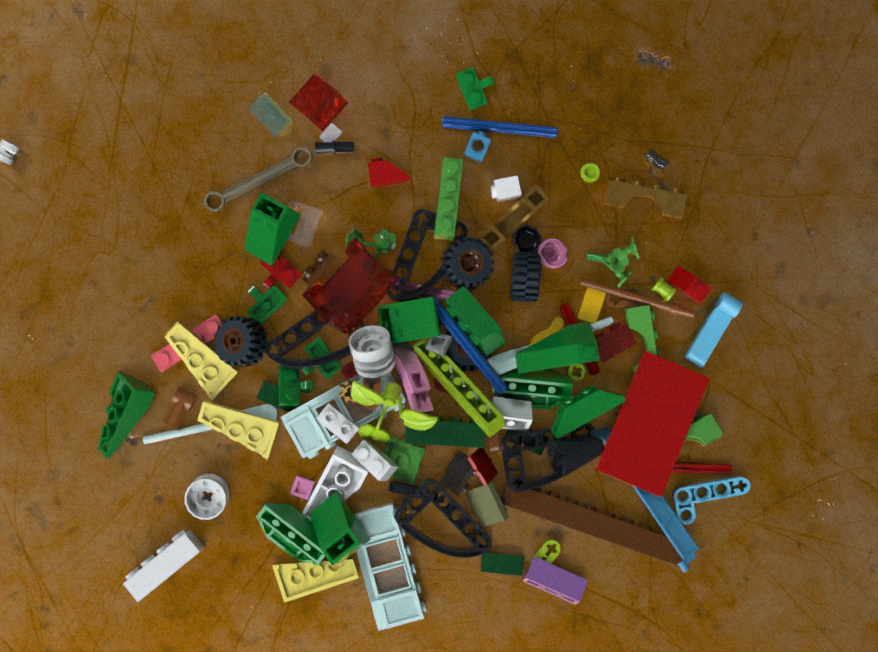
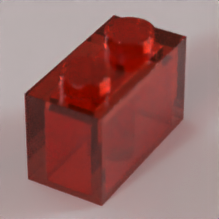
M617 322L609 327V332L604 334L601 331L594 335L597 341L599 359L602 363L637 344L626 323L621 324Z

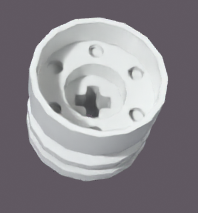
M376 325L365 326L356 330L349 338V347L353 356L355 370L359 375L366 378H376L388 374L396 364L395 355L387 329Z
M206 473L198 476L185 493L187 510L194 517L201 520H210L217 517L224 510L230 498V489L227 482L216 474ZM206 492H212L211 498L205 497Z

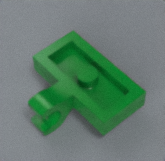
M473 67L455 74L470 111L488 104L482 89L495 85L492 76L479 81Z
M275 285L264 295L255 286H252L248 292L257 302L246 313L251 318H254V320H258L261 325L288 298Z
M320 337L303 348L311 359L331 354ZM337 361L316 367L326 380L342 369ZM316 368L302 369V371L307 376Z
M279 366V405L298 407L300 405V392L311 393V390H314V381L299 382V369Z

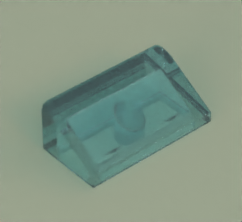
M266 93L259 96L249 107V110L274 137L279 135L292 122L288 115Z

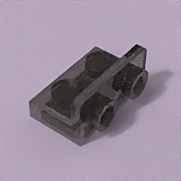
M457 450L439 481L441 486L452 491L457 496L461 493L465 494L470 485L467 483L470 476L475 477L476 475L467 459L469 456L460 450Z

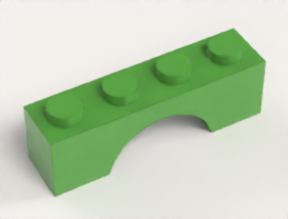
M443 158L434 239L449 241L454 239L463 159Z
M649 305L624 309L627 328L638 332L645 342V351L661 357L659 347L656 348L655 345L658 335L656 328H653L652 321L655 320L653 309H650ZM639 363L633 366L634 374L637 370Z
M702 414L694 419L696 422L691 424L685 441H696L705 447L721 438L723 432L712 414L707 416Z

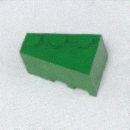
M464 286L445 299L448 306L446 311L452 318L456 317L460 328L464 332L467 331L472 342L481 349L486 357L505 344L498 324Z

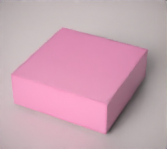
M296 475L290 494L309 500L315 481Z

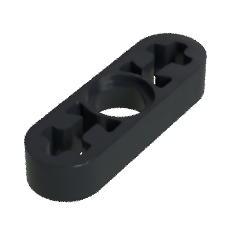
M390 481L388 491L408 496L418 486ZM428 489V491L431 490L435 494V496L438 494L436 490ZM442 497L439 503H444L445 497Z

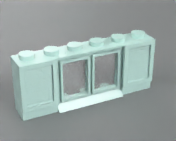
M391 371L380 377V394L382 395L387 383L398 384ZM358 374L350 378L349 382L357 379L356 382L363 385L364 377ZM374 378L366 379V383H369L370 389L373 390L374 383L378 381ZM338 385L281 416V419L302 458L308 456L311 459L319 454L318 450L325 447L327 450L335 446V441L339 439V437L316 420L328 403L358 427L363 424H370L369 422L374 419L379 421L385 404H379L376 409L368 410L360 403H353L352 400H348L345 403L344 396L339 397V393L343 390ZM401 391L400 396L403 397L402 408H404V403L407 402V400L403 392ZM398 403L394 407L388 406L384 418L388 416L387 412L394 409L395 412L399 410Z
M393 502L353 513L370 538V541L356 552L378 631L424 619V612H427L424 600L420 601L418 595L422 593L419 581L415 582L413 575L416 574L414 563L409 562L408 556L411 555L409 545L404 544L405 530L393 518V510L396 508Z

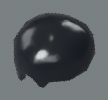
M528 224L516 228L512 234V245L517 252L534 253L541 244V236L537 228Z

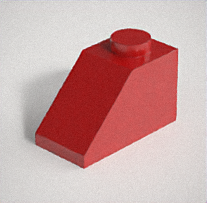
M382 157L371 159V163H367L372 188L410 182V177L388 160H383Z
M679 265L666 280L696 304H701L712 290L705 282Z

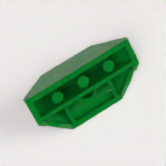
M517 368L499 375L508 387L504 393L499 394L492 386V393L498 397L530 401L532 408L551 409L560 405L564 399L571 396L573 382L552 368L518 374Z
M596 386L583 388L580 394L564 399V403L559 405L551 429L552 435L557 439L625 402V397L620 393Z
M266 503L257 514L256 518L260 522L265 536L295 560L319 565L325 557L320 548L312 521L291 505Z

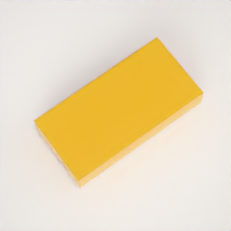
M587 287L577 318L590 323L597 322L606 293Z

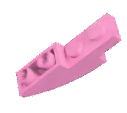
M407 341L392 344L396 361L394 367L399 382L403 381L411 410L420 411L425 414L431 413L434 410L428 393L431 388L416 353Z

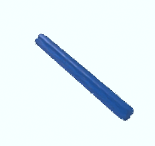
M446 116L442 118V127L549 138H556L558 135L557 127Z
M434 297L438 318L499 394L504 393L508 389L506 384L457 322L449 315L438 298Z

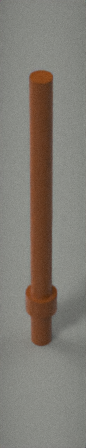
M581 278L580 281L581 286L669 311V314L676 316L680 314L693 318L695 314L694 310L680 307V304L674 302L670 304L585 278Z

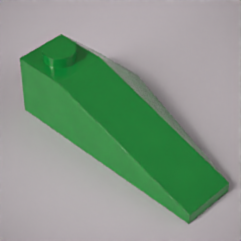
M117 371L110 388L109 395H112L110 407L106 406L105 413H108L107 422L102 426L97 448L108 459H110L148 410L155 394L146 383L120 371Z

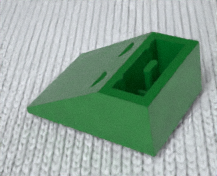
M260 192L251 209L244 250L273 266L301 214Z
M434 297L377 306L379 324L389 332L392 344L440 336Z
M338 491L309 513L320 548L332 566L343 562L370 541V538Z

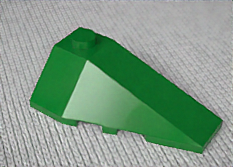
M589 322L568 325L515 354L518 374L600 360L597 341Z

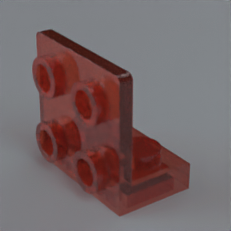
M313 74L289 101L291 105L306 116L322 132L348 104L338 91L317 74Z

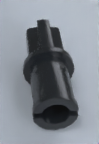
M333 140V142H315L316 155L333 154L335 156V154L354 152V143L352 141L335 142Z

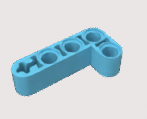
M727 292L722 293L692 342L684 359L702 368L732 318H735L741 310L743 302Z
M732 476L678 486L672 492L675 514L681 523L689 525L696 518L694 503L744 495L750 490V482L742 476ZM739 481L744 483L741 486V490L737 487H730V484L738 485ZM723 483L725 485V491L721 494H718L716 491L717 485ZM700 487H705L706 494L703 497L697 496V490ZM685 490L687 497L684 500H678V493ZM684 510H689L690 517L683 520L681 513Z

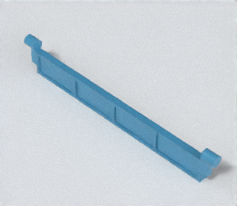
M606 426L598 432L594 428L588 433L591 437H599L604 445H606L612 428L609 430ZM633 486L682 558V561L678 563L679 567L683 572L687 571L690 568L687 564L696 558L694 552L699 548L663 495L658 497Z

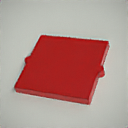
M478 448L467 458L484 486L499 474L484 448Z

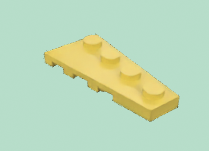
M179 321L165 334L167 341L184 361L189 371L192 372L211 400L238 373L236 368L219 359L220 355L216 354L212 348Z
M205 400L202 402L198 416L199 422L219 433L225 434L233 441L243 444L246 448L259 453L268 460L279 421Z
M353 558L346 559L333 566L328 560L321 561L319 565L306 562L272 565L284 603L359 578Z

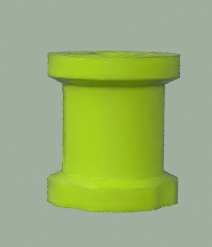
M661 277L651 290L653 292L656 291L667 302L674 295L677 288L671 287Z
M582 364L569 365L567 375L570 379L581 380L585 376V368ZM574 366L581 369L578 377L571 374Z

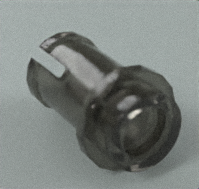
M649 149L644 156L646 163L650 162L662 172L670 163L657 154L655 149Z

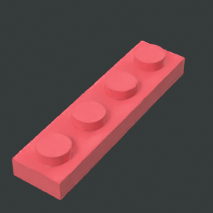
M215 314L190 331L207 344L215 339L214 336L218 333L217 328L222 326V321L218 314ZM170 344L151 355L160 372L165 371L182 360Z

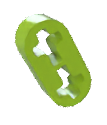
M554 539L546 540L532 557L531 562L534 557L542 559L544 556V561L552 564L560 553V544ZM556 544V552L551 551L547 556V545Z

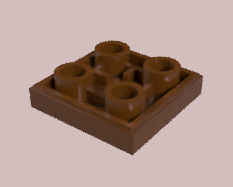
M325 249V251L321 250L315 256L316 262L312 267L308 265L303 271V281L312 288L335 260L336 256L328 249Z

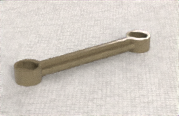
M296 148L291 157L220 193L215 191L208 193L204 199L205 206L213 212H218L224 208L226 202L297 166L300 168L309 166L312 162V154L307 148ZM300 150H304L309 154L308 161L305 164L296 162ZM214 194L221 198V205L215 209L209 207L210 199Z

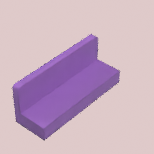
M537 557L533 558L529 570L525 573L522 580L575 605L580 602L588 582L582 577Z

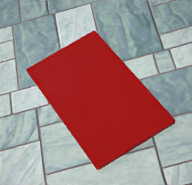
M644 351L625 396L626 401L621 406L596 470L658 497H662L709 378Z

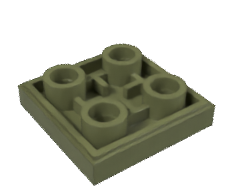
M493 482L465 492L481 527L502 522L509 518L507 509L502 503L498 489L494 486Z

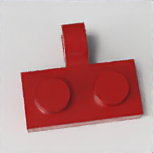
M278 255L273 266L264 261L260 263L271 273L263 282V285L268 289L278 279L291 289L302 276V273L281 255Z

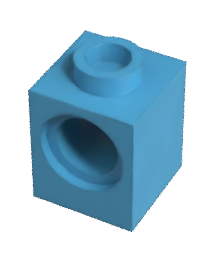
M481 131L473 132L464 156L482 163L491 139L488 138L489 135ZM475 141L483 143L484 148L481 151L474 150L472 145Z

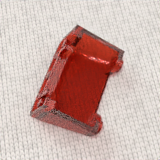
M356 237L346 246L345 253L349 258L325 285L315 283L312 288L309 286L302 294L328 325L344 334L352 332L394 287L398 280L392 270Z

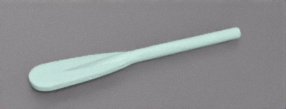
M610 316L590 324L592 332L614 324V321ZM529 346L495 355L489 358L487 362L498 375L504 374L517 368L515 354Z
M270 404L241 410L273 420L277 418V409ZM199 424L143 436V442L148 444L213 429L205 424Z

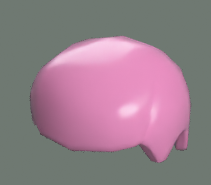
M555 238L546 239L538 248L541 263L548 268L561 267L568 260L566 258L567 248L560 240Z

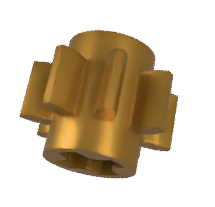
M346 379L345 385H339V388L343 390L339 393V397L344 396L345 403L348 400L356 403L351 398V393L347 392L348 388L352 389L353 381L349 382Z

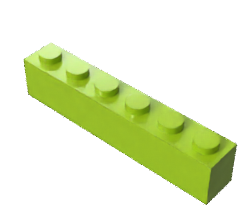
M430 338L421 339L413 346V349L419 361L489 438L505 426L503 415L446 354L442 356L426 350V345Z

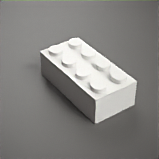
M191 529L187 532L184 530L179 532L171 539L173 541L171 545L167 542L156 551L158 554L156 557L152 554L140 565L143 568L139 569L137 567L125 576L127 581L123 585L137 602L204 548V545Z

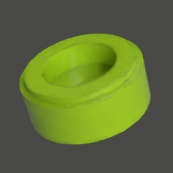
M586 163L580 170V176L585 182L592 183L599 178L600 169L595 163Z

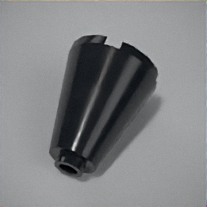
M597 436L554 438L547 443L548 457L552 456L554 461L550 464L558 477H565L601 456L604 450V443Z

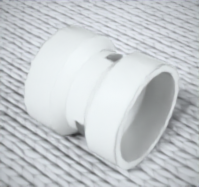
M2 139L0 142V161L11 166L13 156L18 153L20 148Z

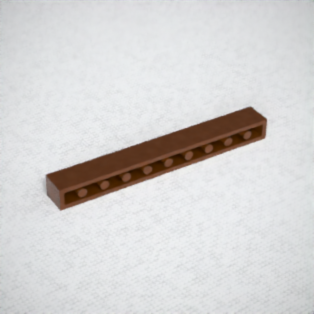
M515 478V481L512 482V484L515 485L518 489V485L521 484V480H517ZM507 481L505 483L500 499L506 506L677 566L682 561V558L663 530H660L659 533L652 530V526L644 523L638 526L633 524L634 520L623 517L621 520L615 517V513L607 510L601 513L596 511L597 507L586 504L584 507L579 505V501L568 497L565 500L559 498L560 494L556 492H542L541 487L513 492L508 488Z

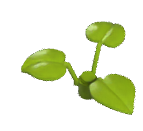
M355 380L352 383L351 398L357 403L365 406L385 404L376 427L370 424H363L359 427L358 434L364 439H370L376 443H387L390 440V434L379 428L388 406L394 407L397 403L399 416L404 420V425L415 430L431 428L437 422L438 416H430L411 409L403 411V397L400 396L402 388L396 383H387L382 395Z

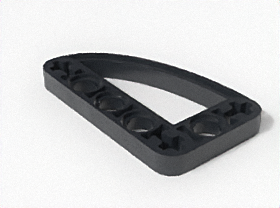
M418 209L414 213L387 286L386 293L390 299L394 301L416 299L432 289L443 278V274L446 273L440 267L422 286L412 291L404 292L426 232L434 233L437 213L426 209ZM421 214H425L427 219L421 225V228H425L424 231L419 227H412L413 224L418 225L419 218L417 216H421ZM456 221L455 230L461 227V231L464 234L456 236L455 232L453 239L455 241L466 238L468 232L466 225L459 221ZM413 231L419 232L421 235L420 240L412 241L410 233ZM407 249L414 252V257L410 260L403 257V252ZM398 268H405L408 272L407 276L404 278L398 277L396 274ZM393 278L399 282H405L404 285L399 284L398 290L401 293H397L395 296L392 295L390 288L394 289L396 281H392Z
M337 296L271 340L265 347L267 349L266 354L274 363L290 369H310L328 365L351 355L349 345L331 354L308 360H291L282 356L336 319H338L350 337L353 334L351 331L357 329L359 325L361 328L365 327V325L344 297ZM336 302H343V309H335L333 311L335 315L332 316L331 311L328 309V307L330 306L332 310L336 307ZM326 312L329 318L327 321L321 322L317 318L318 314ZM352 316L356 319V323L354 326H347L345 319ZM310 323L313 326L312 331L309 333L303 332L301 330L302 325ZM288 334L296 336V341L293 344H288L285 341ZM282 339L284 346H286L287 348L283 349V346H281L280 348H278V354H275L274 352L270 354V347H278L279 345H281L279 340Z
M585 423L578 427L576 431H571V438L576 436L586 437L584 434L577 435L576 432L583 431L584 427L586 430L591 431L594 427L589 423ZM551 429L507 435L501 440L506 481L511 491L520 492L538 488L562 478L553 472L544 477L526 482L522 451L547 447L543 436L546 432L551 433ZM527 435L534 438L532 446H527L524 442ZM518 436H520V444L513 445L512 449L510 446H506L509 438L511 441H519ZM511 458H516L519 462L516 469H512L509 466ZM520 471V474H516L517 480H521L518 489L512 484L515 481V475H510V472Z
M429 478L424 480L393 510V518L401 528L422 544L442 554L459 558H471L484 554L492 546L490 536L435 479ZM429 484L431 486L434 485V489L438 492L436 496L431 490L428 491L427 486ZM414 497L422 498L419 506L415 507L411 504ZM442 497H448V505L440 506L439 500ZM432 502L474 546L458 548L445 545L423 534L409 522ZM407 504L413 510V512H410V510L407 509ZM456 510L462 512V517L459 520L452 519V513ZM400 511H401L402 513H404L405 511H407V512L405 513L406 518H404V519H403L402 517L399 518L400 516H399L398 513H399ZM474 524L475 530L472 533H466V525ZM479 535L485 540L486 545L480 544L476 536Z

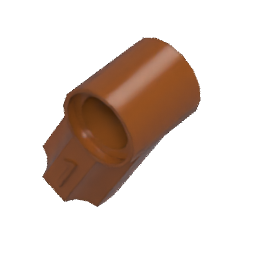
M179 387L163 422L178 429L187 411H190L195 403L197 396Z

